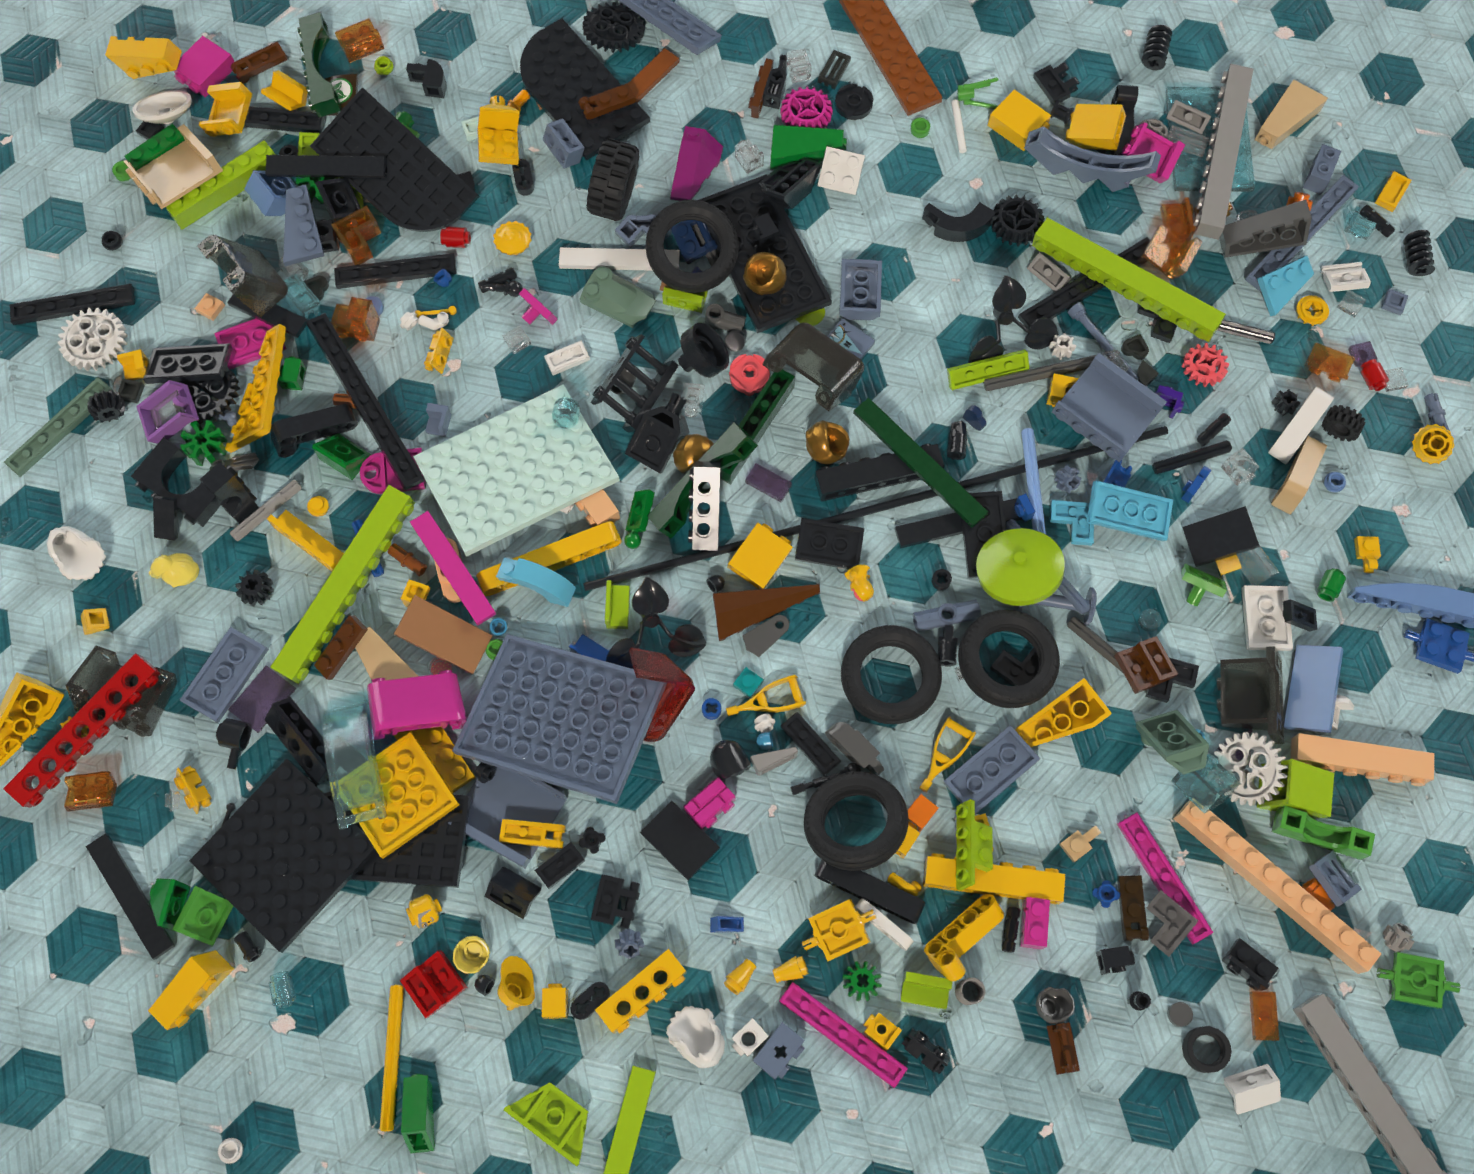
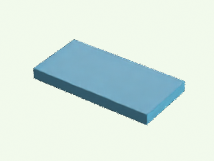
M1096 480L1092 484L1086 523L1159 541H1167L1173 499Z

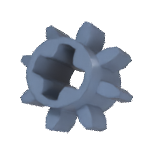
M1067 465L1059 469L1054 478L1058 482L1056 488L1061 491L1065 490L1068 493L1078 488L1081 477L1077 476L1079 470Z
M631 929L619 932V939L614 940L615 948L618 949V955H623L628 959L640 955L639 948L644 947L640 932H635Z

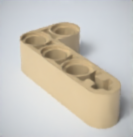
M1310 436L1305 438L1283 485L1271 502L1272 506L1289 515L1292 514L1309 489L1327 448L1326 444Z

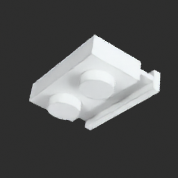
M1362 262L1322 266L1320 273L1324 275L1323 279L1329 292L1369 288L1371 284L1365 268H1362Z

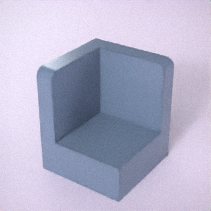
M428 403L426 411L429 419L425 430L426 433L446 437L452 416L449 407Z

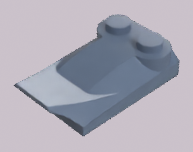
M842 259L839 315L843 318L870 321L880 317L882 261Z

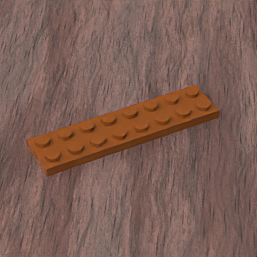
M839 0L907 116L941 103L943 97L884 0Z

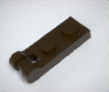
M1142 875L1118 876L1117 884L1120 893L1119 904L1124 941H1132L1133 939L1148 941L1149 930L1146 921ZM1131 923H1138V929H1132Z

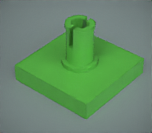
M1184 564L1181 570L1182 580L1194 585L1186 599L1188 603L1198 606L1205 591H1209L1222 598L1227 591L1224 580Z
M195 886L172 930L213 946L233 905L228 900Z

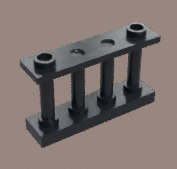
M642 334L636 337L632 336L626 342L625 346L627 348L602 386L600 385L593 392L594 398L590 402L595 405L604 401L624 417L626 423L622 428L628 433L636 431L644 413L651 410L679 366L673 360L661 363L640 345L645 338ZM635 352L657 369L655 378L650 379L629 361ZM624 368L646 385L647 390L644 395H639L619 378ZM613 385L635 401L636 407L633 411L629 412L608 395Z

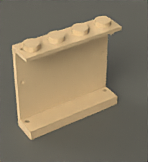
M185 124L178 127L185 141L136 171L130 162L124 161L128 167L125 171L147 196L153 205L157 203L161 209L223 171L213 154Z

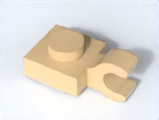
M1096 825L1084 835L1077 830L1059 845L1074 863L1092 849L1089 842L1102 832Z

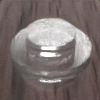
M170 789L169 794H165V807H169L170 812L180 807V792L174 791V789Z

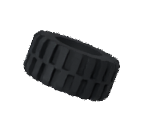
M610 138L603 141L593 166L588 187L586 207L590 214L613 221H619L623 218L631 198L638 169L640 152L635 145Z

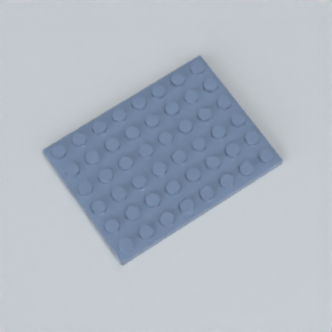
M506 634L452 751L466 758L617 804L663 695L667 680L666 678Z

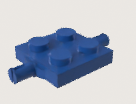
M1427 618L1423 621L1420 633L1409 629L1404 633V638L1416 641L1417 652L1415 659L1457 674L1462 671L1465 659L1474 662V653L1468 651L1467 644L1470 635L1468 632Z

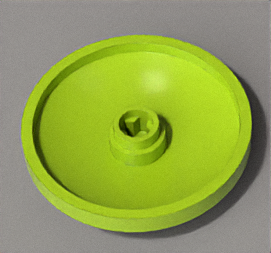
M1019 528L1003 531L990 538L978 554L976 570L979 583L989 596L1008 605L1026 606L1047 599L1059 588L1064 577L1065 561L1060 547L1049 536L1036 530Z

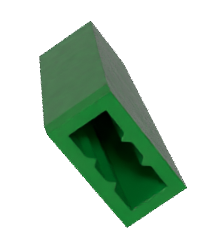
M774 125L770 170H775L777 167L790 162H797L804 157L821 162L824 160L826 147L846 150L847 138H843L844 130Z

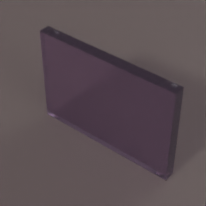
M265 666L228 710L243 722L250 723L251 728L259 733L267 724L264 719L272 704L290 697L296 688L268 666Z

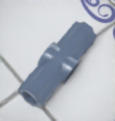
M977 600L957 604L945 603L938 608L913 612V622L917 632L938 627L945 628V625L952 626L953 624L976 620L981 617V610ZM947 612L951 614L952 618L945 619L942 613Z

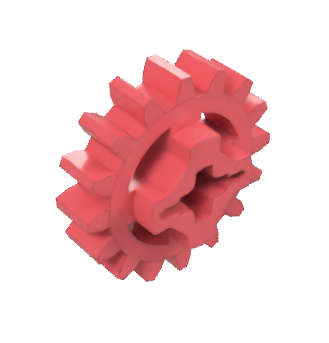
M1205 343L1203 347L1197 344L1195 348L1191 347L1183 358L1185 361L1182 367L1186 368L1184 375H1190L1189 381L1196 380L1195 385L1201 382L1203 387H1206L1208 383L1213 387L1216 382L1220 383L1228 373L1226 369L1229 363L1225 362L1228 357L1221 355L1222 349L1216 351V345L1209 348L1208 343Z

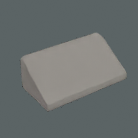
M1175 100L1166 119L1201 135L1211 118L1210 115Z
M1040 252L1027 267L1031 273L1055 292L1063 288L1072 279Z

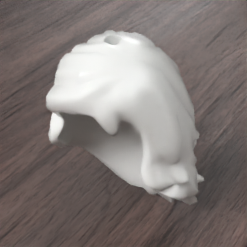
M69 526L55 528L49 533L47 540L48 553L53 558L55 564H57V567H59V571L67 579H83L85 581L94 578V575L100 572L99 568L104 566L102 562L106 559V555L98 541L90 538L84 532Z
M686 1006L682 1011H676V1017L671 1018V1023L666 1027L669 1043L676 1047L683 1058L698 1068H710L717 1065L724 1054L725 1041L721 1035V1030L715 1024L713 1012L708 1008L704 1010L698 1007L694 1008L693 1006Z

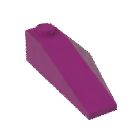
M685 126L670 200H692L700 190L704 180L710 177L714 167L720 164L723 146L705 129Z

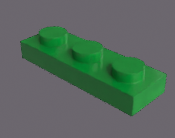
M172 123L124 155V157L137 171L179 145L185 139Z

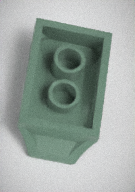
M599 267L593 272L584 286L580 297V303L632 328L638 321L647 317L657 301L651 293L614 275L608 267Z
M1178 710L1136 722V729L1141 734V741L1153 747L1166 762L1182 774L1206 767L1209 743Z

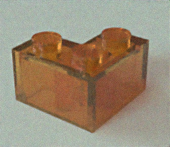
M367 206L331 224L336 237L354 265H360L373 258L366 241L381 234L376 219Z
M351 297L349 306L336 304L331 324L339 337L356 338L363 342L375 340L380 323V318L372 300Z

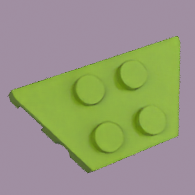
M551 1082L503 1109L575 1166L580 1164L589 1111Z

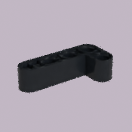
M1117 85L1111 104L1123 105L1126 118L1117 150H1111V155L1123 156L1121 152L1132 138L1130 134L1134 128V107L1138 99V86Z
M342 404L278 420L272 425L271 439L278 456L286 458L296 452L297 444L353 430L357 427L358 422L349 404Z

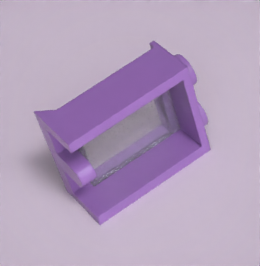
M168 380L136 406L147 441L158 444L163 437L168 440L190 422L199 420L188 385Z

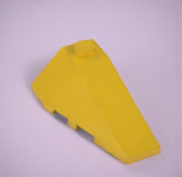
M16 672L0 705V767L21 748V744L28 737L34 735L38 728L55 714L64 697L63 693L37 679Z
M1083 678L1017 727L1015 731L1030 747H1034L1093 728L1112 713L1088 681Z

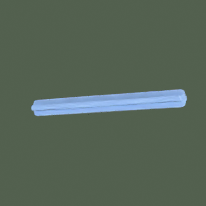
M1026 428L1023 429L1021 434L1029 500L1036 511L1032 518V528L1046 535L1034 430Z

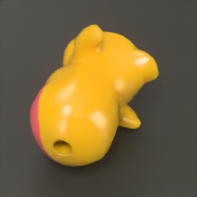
M856 565L844 574L851 582L850 590L855 598L864 602L871 599L874 594V588L868 581L870 575H867V571L870 569L868 565Z

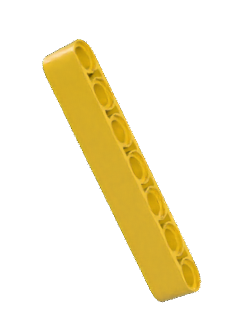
M609 521L512 559H525L556 571L620 545L622 540L614 522ZM501 563L477 573L476 577L484 596H491L518 585L501 581L496 577Z

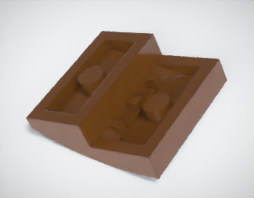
M1157 636L1141 641L1136 646L1117 652L1114 655L1135 694L1178 675Z

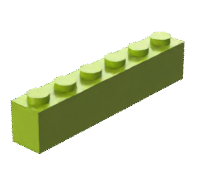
M265 140L222 166V172L166 206L167 211L180 229L183 230L243 192L253 170L266 171V155L276 154Z

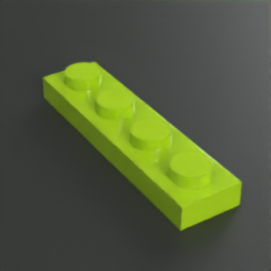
M1024 349L948 368L949 388L955 390L983 383L985 379L1030 370L1028 351Z

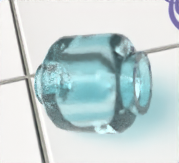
M568 397L556 400L552 411L553 422L564 429L576 426L580 415L579 403Z

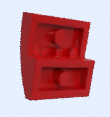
M438 950L423 964L416 966L399 980L425 1019L468 988L442 950Z

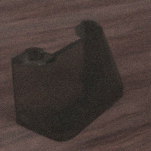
M805 322L795 326L766 356L762 364L772 372L783 370L787 364L819 386L815 394L816 401L827 411L832 410L851 396L864 372V364L860 358Z

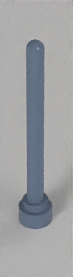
M1081 302L1075 304L1068 311L1070 317L1080 321L1113 361L1137 380L1138 376L1086 316V308Z

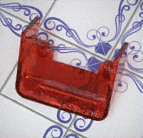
M630 648L629 652L636 678L667 683L643 740L656 742L665 737L694 693L695 686L693 680L665 654Z

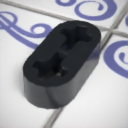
M519 159L518 165H512L516 189L520 195L528 196L534 191L531 168L527 160ZM520 167L524 168L523 174L520 173ZM522 181H526V183H527V187H526V188H523V183H522Z
M595 982L572 1002L570 1007L572 1016L578 1020L589 1018L595 1012V1009L609 998L610 989L603 982ZM596 987L599 989L604 987V998L597 997L592 1001L591 998L595 995L594 989ZM589 1001L590 1004L585 1008L586 1014L579 1013L577 1015L576 1011L578 1008L576 1005L578 1003L584 1005Z

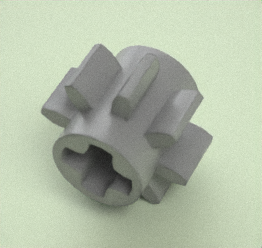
M1396 923L1393 926L1387 925L1382 933L1385 935L1383 938L1385 939V945L1395 952H1401L1404 949L1409 951L1415 942L1412 940V930L1402 923Z

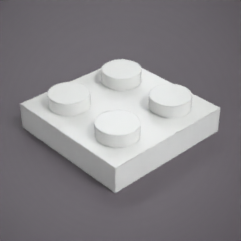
M826 147L817 186L856 195L865 155Z

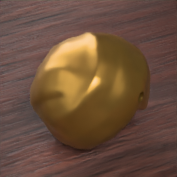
M766 252L751 256L746 263L743 275L747 287L759 295L778 292L784 286L787 277L783 261L778 256Z
M822 420L806 431V448L813 460L822 464H831L845 457L849 446V436L842 426Z
M700 434L686 435L680 440L673 452L675 466L682 474H685L694 466L695 461H698L714 443L706 436Z

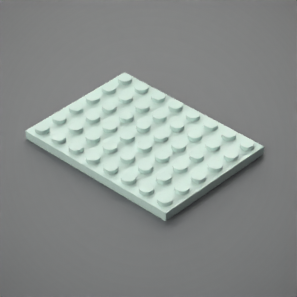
M564 385L554 388L413 456L466 557L620 481L617 472Z

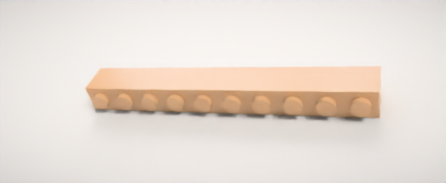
M1195 797L1189 800L1173 818L1357 974L1368 972L1382 953Z

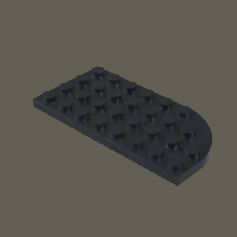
M563 18L538 31L526 44L520 60V72L525 89L553 122L564 119L585 147L582 156L586 160L599 153L604 140L610 138L620 141L650 123V117L637 102L596 118L586 119L584 109H581L578 103L579 99L582 97L589 98L621 86V84Z
M363 87L310 145L320 156H384L386 158L385 178L347 179L389 221L410 231L429 232L448 227L459 220L480 197Z
M338 789L325 793L362 829ZM453 794L460 804L458 807L384 859L376 851L350 880L459 888L471 797L469 795Z

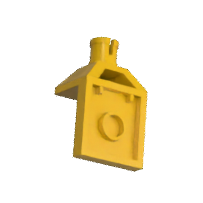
M497 96L491 97L490 104L479 109L477 129L478 161L518 165L517 130L520 113L515 108L505 106V99L502 96H499V102H497Z

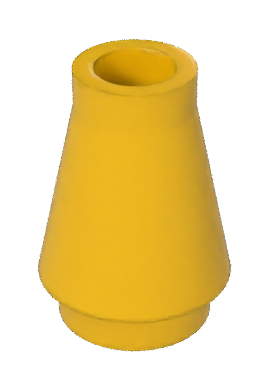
M794 956L779 967L772 969L777 983L804 978V975L809 974L803 956L798 958Z
M745 959L743 963L726 976L724 985L736 995L744 992L754 970L757 968L756 965L749 959Z

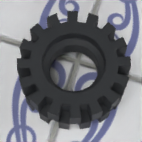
M1334 405L1329 408L1322 422V427H1324V431H1328V435H1334L1333 438H1340L1341 441L1346 439L1347 442H1351V440L1355 441L1358 439L1366 422H1364L1365 418L1362 417L1361 413H1356L1357 410H1350L1348 406L1344 408L1343 405H1339V407Z

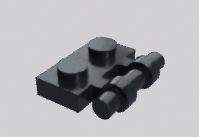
M602 874L590 920L613 926L615 917L622 918L620 927L629 929L630 923L634 920L635 913H633L635 902L639 900L640 893H638L640 884L631 882L629 890L623 889L624 879ZM621 897L627 898L624 910L618 909Z

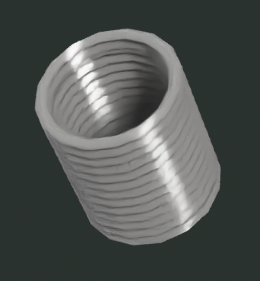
M977 978L964 979L955 988L957 1000L964 1005H973L981 1002L986 993L984 984ZM966 982L973 983L977 988L978 995L973 1002L967 1000L962 993L963 985Z

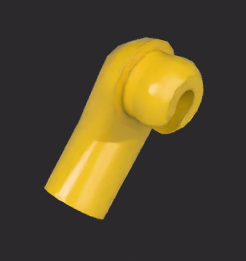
M894 872L887 879V882L892 886L913 896H918V892L922 890L919 882L912 881L910 884Z

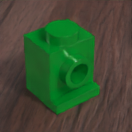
M294 356L285 358L284 365L280 367V376L278 378V383L282 389H303L307 368L302 359Z

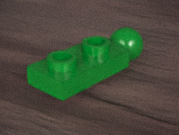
M649 489L634 493L625 529L629 533L624 539L625 545L630 549H636L640 546L641 537L639 532H645L649 518L647 515L651 511L655 492Z

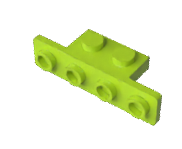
M972 799L958 805L956 810V889L960 891L975 884V868L985 872L993 870L992 827L975 821V801Z

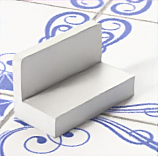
M1268 1064L1224 1078V1085L1233 1097L1234 1111L1238 1115L1281 1100L1280 1080Z

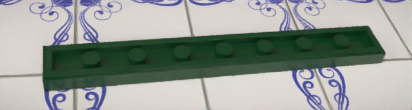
M869 397L854 409L853 414L972 528L988 514V511Z

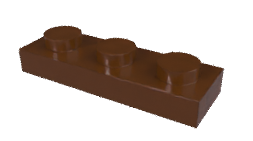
M766 58L764 66L761 65L758 77L760 79L755 82L753 90L755 95L750 98L748 106L751 109V117L759 119L761 113L763 92L769 73L773 70L774 60Z
M349 615L314 666L327 680H333L368 629L355 615Z

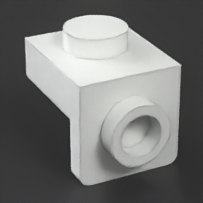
M1337 695L1332 730H1338L1340 709L1354 710V704L1346 696Z

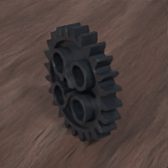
M605 2L604 7L598 4V9L592 7L591 12L587 11V16H584L583 35L586 36V41L591 40V45L597 44V49L604 47V52L611 49L612 53H614L615 49H618L621 53L622 48L629 51V46L635 48L636 43L640 44V39H643V19H640L641 16L632 10L630 11L629 7L623 8V3L616 6L615 2H613L612 6H609Z
M228 367L222 380L179 382L188 385L199 418L197 420L199 425L204 420L210 421L211 418L218 421V415L224 417L225 410L231 411L229 405L236 404L233 398L239 397V394L236 392L240 390V387L237 385L239 381ZM196 385L199 386V387H201L205 392L200 391V390L196 387ZM209 395H212L218 401H214ZM173 404L178 413H183L182 407Z

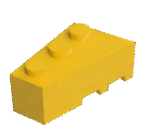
M111 36L105 56L129 77L137 79L177 70L182 50L166 38H145L144 41H138L134 37H128L127 40H118L117 36Z
M216 950L192 956L148 1011L166 1030L175 1027L180 1028L234 968Z

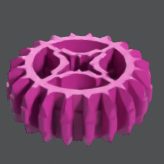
M799 86L797 91L792 89L791 94H786L780 108L781 120L784 122V125L826 129L831 121L833 112L831 100H828V96L823 95L822 90L817 92L815 87L811 90L808 86L805 89Z

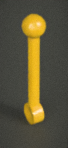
M454 306L442 310L415 311L417 318H420L421 315H434L440 312L455 315L457 312Z

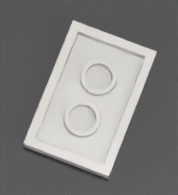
M1244 585L1242 587L1247 650L1291 651L1293 649L1291 624L1286 623L1283 617V601L1289 600L1288 587Z

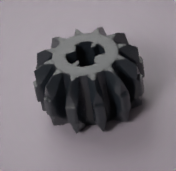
M102 390L100 393L94 392V396H90L89 402H87L88 412L94 420H99L101 423L118 420V417L123 416L126 410L125 401L119 392H113V390L107 392Z
M255 569L252 574L250 571H246V577L239 576L242 582L235 584V587L238 589L236 595L241 598L244 604L249 603L254 607L257 602L263 605V599L270 600L268 593L274 592V589L271 587L273 581L271 578H268L267 573H260L259 570Z

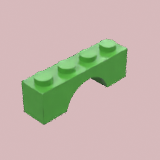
M1283 806L1276 810L1271 831L1330 851L1334 850L1337 853L1359 860L1371 856L1375 833L1355 827H1340L1322 823L1311 818L1307 812L1288 806Z

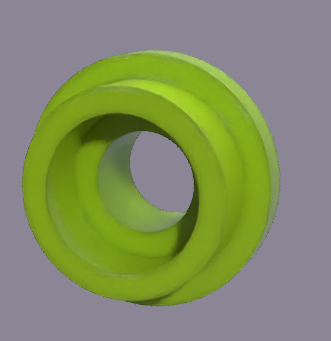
M381 56L375 60L374 69L377 74L388 75L393 71V62L388 57Z

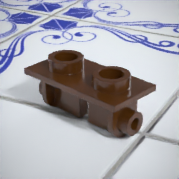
M1070 1022L1046 1026L1056 1075L1080 1071Z

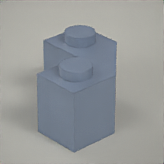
M657 214L647 216L628 215L615 229V233L631 248L643 234L647 236L650 224ZM671 229L667 232L664 241L672 234Z

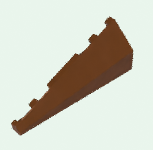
M820 585L713 593L719 641H723L735 633H740L751 625L769 619L797 603L800 604L809 597L820 594Z

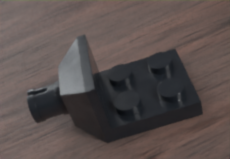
M672 393L666 406L645 412L625 454L656 472L663 473L680 437L686 436L690 432L685 416L681 414L687 399L681 398L679 394Z

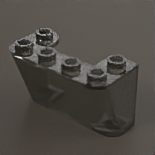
M210 235L197 245L205 258H210L227 273V276L222 281L228 289L260 318L286 296L288 292L286 283L261 251L217 235ZM232 280H238L237 283L231 284Z
M96 645L67 682L66 688L76 712L122 667L119 664L116 652ZM155 667L161 673L158 677V682L153 687L147 688L142 693L143 696L140 701L135 705L131 704L126 709V715L120 721H115L113 724L119 729L131 730L141 737L151 736L177 685L176 675ZM134 676L133 687L138 683L137 676ZM117 693L114 696L115 704L121 701V693ZM104 709L98 712L97 717L99 721L104 719L106 715Z

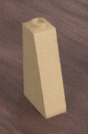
M1293 80L1260 128L1255 140L1263 146L1273 149L1317 115L1328 97Z
M371 627L367 628V632L355 648L371 680L375 678L393 680L419 677Z

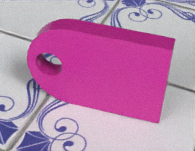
M422 448L407 449L414 462L413 456L423 452ZM382 452L369 456L361 465V481L372 493L383 494L388 485L401 492L426 489L424 479L423 483L404 490ZM371 470L376 471L374 478H366L367 472Z

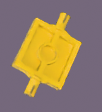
M851 899L808 918L813 928L814 937L802 941V945L804 946L811 942L812 944L804 947L806 951L818 945L823 950L827 961L835 959L871 942L865 930V923L876 919V914L867 918V916L875 913L873 909L860 915Z

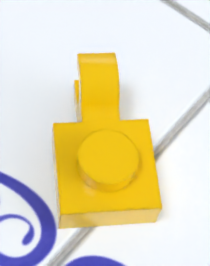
M1357 536L1354 539L1356 559H1363L1364 573H1374V569H1378L1377 560L1381 557L1379 537Z

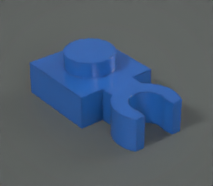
M1204 466L1194 481L1189 479L1182 489L1185 491V494L1181 499L1189 503L1212 470Z

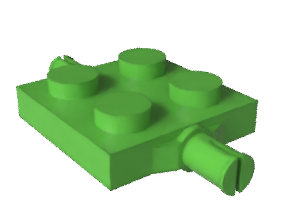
M1400 952L1394 953L1392 970L1378 968V974H1376L1377 978L1391 980V1000L1437 1009L1442 1008L1445 990L1459 993L1460 988L1456 987H1461L1460 983L1446 981L1444 961Z

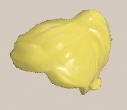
M188 554L161 555L152 562L149 575L156 579L162 578L163 581L175 588L193 582L198 577L199 567Z

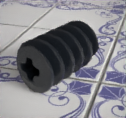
M1156 25L1148 31L1141 60L1142 64L1150 70H1162L1166 65L1168 49L1173 34L1172 30L1166 25Z
M1428 230L1414 231L1403 240L1408 266L1407 270L1412 276H1427L1435 271V267L1432 266L1434 260L1432 259L1431 238H1429L1430 232Z

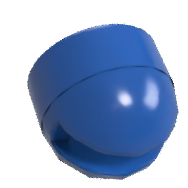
M442 269L436 273L434 281L441 287H448V282H452V277L445 269Z

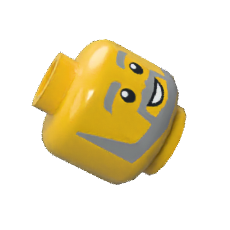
M429 894L411 900L408 904L409 908L406 909L412 926L416 925L420 929L438 922V913L442 911L438 899L433 900Z

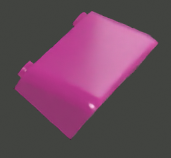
M452 670L440 671L437 675L393 680L375 678L371 680L372 683L367 685L373 740L384 739L385 734H390L391 731L392 735H397V732L442 726V729L447 728L448 724L452 726V730L462 729L466 722L457 674L452 673Z

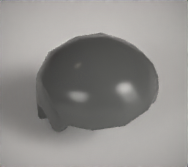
M1048 987L1037 995L1035 1002L1038 1015L1046 1022L1052 1024L1064 1022L1073 1015L1075 1009L1074 999L1065 988L1055 989Z

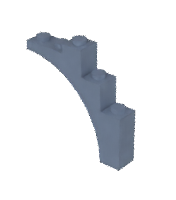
M1046 127L1030 131L1024 146L1053 175L1069 170L1082 183L1096 179L1101 180L1112 192L1129 187L1130 180L1155 173L1161 157L1157 151L1130 156L1092 152L1064 141Z

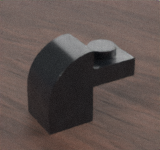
M428 59L427 65L407 63L406 71L410 82L422 83L425 96L445 98L447 82L443 69L438 62Z

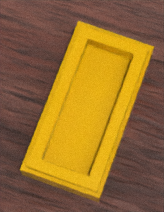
M1394 171L1375 204L1393 212L1412 180Z

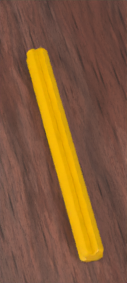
M402 985L390 986L380 1131L383 1132L394 1130L404 992Z

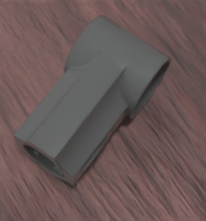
M711 304L707 307L705 324L714 330L720 328L729 332L732 330L743 331L746 317L725 311L719 304Z

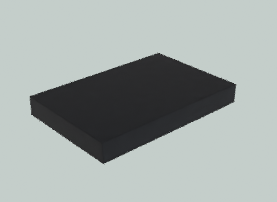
M1246 506L1182 527L1196 567L1260 547Z
M801 518L795 560L851 569L859 565L865 528Z
M673 801L640 832L687 881L720 849Z

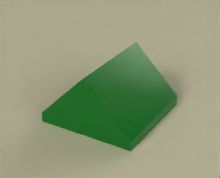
M340 434L314 443L312 446L321 461L352 481L360 472L361 465L365 459L372 455Z

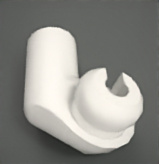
M440 312L434 319L421 315L418 324L432 330H437L448 324L449 316L446 312Z

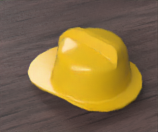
M517 956L505 958L501 964V982L498 986V997L506 1005L507 1010L511 1011L514 1008L532 1004L535 999L532 970L525 960Z

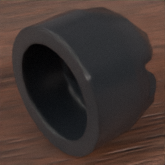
M713 575L706 580L708 587L713 593H718L724 588L725 580L721 575Z
M480 975L476 979L474 986L479 993L487 996L495 984V979L488 975Z

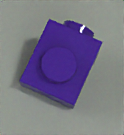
M1159 385L1155 393L1167 401L1166 406L1172 408L1169 418L1173 419L1175 414H1180L1184 402L1181 401L1183 393L1174 390L1172 387Z

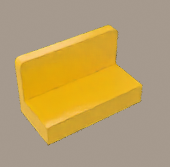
M279 70L273 72L271 86L261 89V94L289 111L306 106L308 94L306 86Z

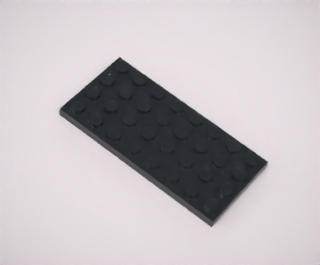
M767 174L699 199L723 211L736 230L739 252L736 264L729 277L757 333L832 304V300L784 207L775 204L758 187V183L767 177ZM768 213L779 231V242L760 250L759 239L756 240L752 233V219L758 215ZM706 224L712 239L715 240L718 245L716 251L720 256V242L718 236L716 235L714 230ZM766 252L778 256L783 261L787 277L781 290L774 294L759 295L747 287L743 275L746 263L751 256Z

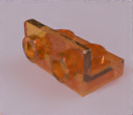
M1185 197L1182 203L1162 204L1160 211L1166 243L1190 242L1193 234H1195L1196 226H1193V205L1190 204L1189 197Z

